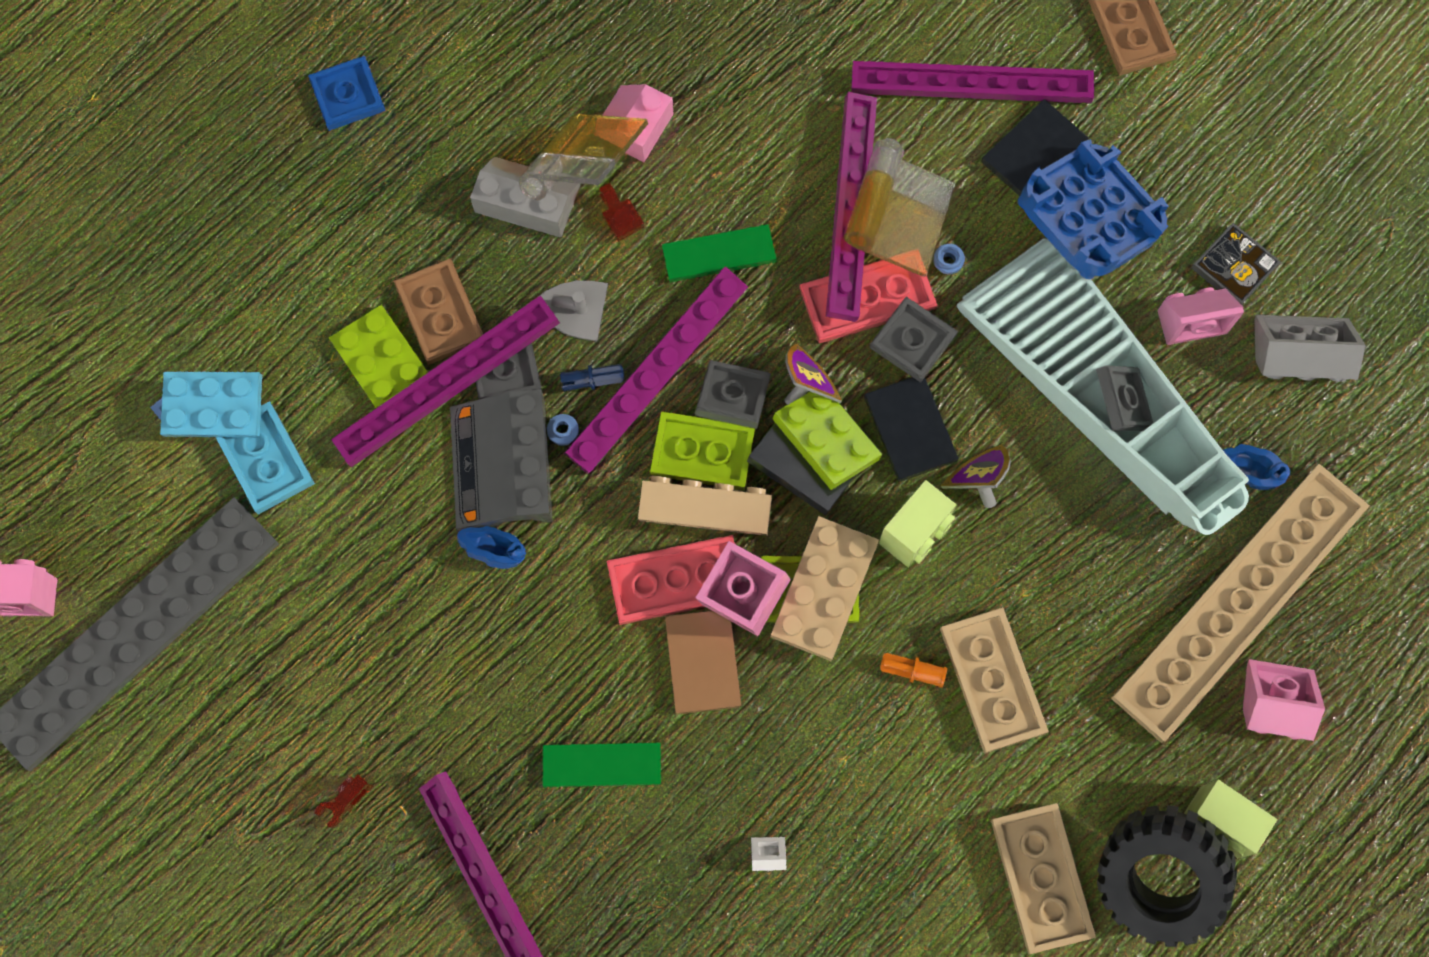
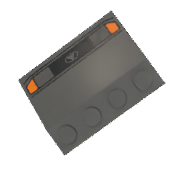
M542 390L507 392L450 407L456 529L462 530L464 528H481L485 526L496 527L505 522L521 520L553 522L546 411Z

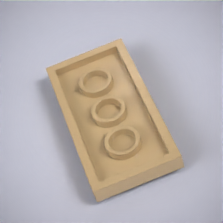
M818 516L771 633V638L832 662L879 539Z
M1003 607L940 628L984 754L1049 732Z
M1055 803L992 819V827L1028 955L1096 938L1058 804Z

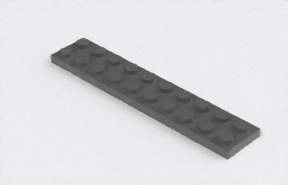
M235 497L232 498L0 708V741L26 770L32 771L275 549L279 543Z

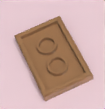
M1088 0L1119 76L1175 60L1177 53L1155 0Z
M451 258L393 281L428 365L456 354L483 335Z
M714 611L665 616L676 715L740 708L741 699L731 621Z

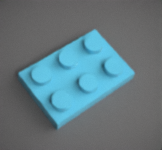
M164 372L160 435L164 437H260L262 374L259 372Z
M270 401L261 406L260 437H216L257 514L270 509L315 484Z

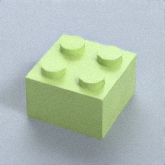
M925 480L885 526L879 544L908 568L914 561L920 564L931 551V547L935 543L934 537L940 540L952 526L951 523L956 518L952 515L956 504Z
M1215 780L1201 786L1184 814H1187L1188 810H1191L1198 814L1197 819L1202 823L1205 820L1213 823L1216 826L1215 834H1223L1229 842L1228 850L1232 851L1237 859L1257 854L1278 820L1220 780Z

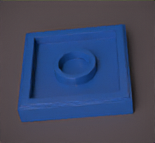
M365 56L308 75L329 131L386 111Z

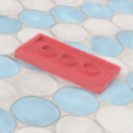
M917 250L863 266L860 315L856 322L826 317L829 276L800 284L799 288L819 344L886 324L905 297H908L927 311L937 308L934 294Z
M733 535L608 560L607 566L619 625L705 608L696 599V596L728 541L735 544Z

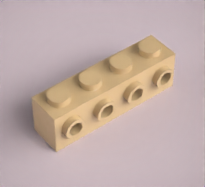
M651 476L650 481H642L638 520L768 536L772 495H765L766 489L747 487L746 492L733 491L734 485L715 483L714 489L702 487V482L683 480L682 485L670 484V478Z

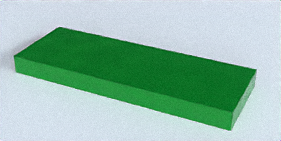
M769 224L662 244L669 283L718 274L725 266L730 271L776 263L777 260Z
M661 743L543 745V788L661 785Z

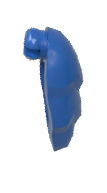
M1240 444L1235 448L1223 449L1224 453L1248 477L1249 481L1245 485H1249L1253 489H1274L1284 484L1290 475L1288 465L1283 463L1277 455L1269 450Z
M493 527L464 528L457 534L458 543L465 549L468 557L483 561L493 568L509 569L517 567L526 555L524 545L516 536Z

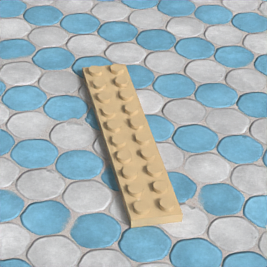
M1320 464L1315 466L1111 699L1158 741L1164 743L1370 505Z

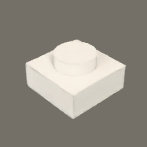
M785 837L751 838L752 871L786 870Z

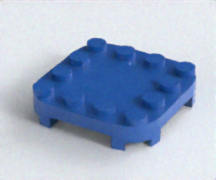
M1091 139L1081 142L1076 150L1042 170L1038 168L1030 176L1018 198L1019 206L1025 211L1029 219L1066 261L1078 270L1079 274L1085 279H1093L1095 276L1111 273L1150 248L1168 227L1165 210L1169 207L1163 197L1154 201L1117 160L1122 153L1114 145L1108 149L1098 144H1092Z

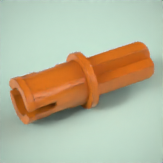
M884 653L880 665L882 672L908 678L910 683L916 680L936 685L940 688H943L947 674L946 667L921 662L919 657H915L914 660L891 653Z

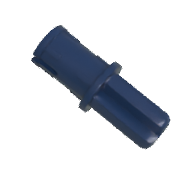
M616 364L596 368L588 365V369L560 372L561 383H563L562 389L563 392L589 387L595 390L596 386L622 383L624 381V370L622 365Z

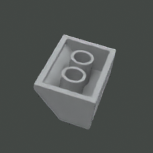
M493 157L480 170L470 199L475 213L562 237L581 183L574 179Z
M1255 315V358L1263 376L1271 379L1297 377L1308 381L1315 378H1329L1336 382H1343L1346 379L1358 380L1366 345L1349 318Z

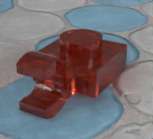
M610 183L599 188L601 192L600 197L608 210L602 213V217L618 242L644 228V222L629 198L620 202Z
M359 774L355 778L350 776L339 786L337 790L339 794L334 799L335 801L321 803L314 813L320 817L326 810H332L333 818L327 823V826L335 828L341 822L344 814L347 811H351L374 786Z

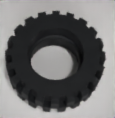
M1169 805L1166 811H1160L1158 806L1147 807L1144 815H1142L1141 811L1137 810L1129 814L1127 822L1121 820L1115 826L1113 834L1109 835L1097 870L1099 872L1097 879L1098 890L1103 893L1101 901L1105 909L1113 910L1111 918L1118 925L1124 923L1128 927L1126 932L1135 938L1138 934L1146 937V943L1156 945L1157 941L1165 942L1166 947H1177L1180 941H1183L1186 946L1195 944L1199 935L1204 939L1212 935L1215 926L1219 927L1223 924L1228 910L1231 909L1237 880L1234 853L1228 850L1229 842L1223 834H1215L1216 826L1209 820H1205L1202 823L1197 819L1198 814L1191 810H1188L1187 814L1178 812V807ZM1154 854L1176 857L1193 869L1200 881V887L1194 892L1180 897L1158 894L1149 889L1140 880L1135 870V863L1146 856Z

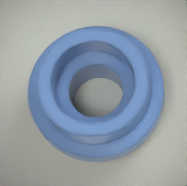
M944 244L935 251L933 261L935 267L940 272L954 274L963 267L965 256L957 245ZM951 257L954 263H945L943 258Z
M567 414L554 416L547 425L549 439L560 446L569 445L574 442L579 433L576 420ZM563 424L568 426L567 432H557L558 426Z

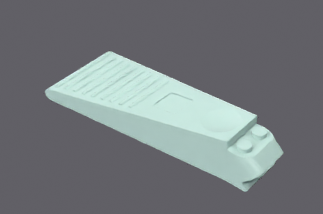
M1043 238L962 297L963 300L957 304L961 314L1165 514L1170 512L1181 524L1204 535H1210L1246 507L1249 495L1245 484L1249 481L1248 477L1224 453L1093 281L1083 278L1079 271L1066 261L1048 239ZM1103 366L1139 368L1153 420L1151 426L1144 431H1112L1096 371L1097 368Z

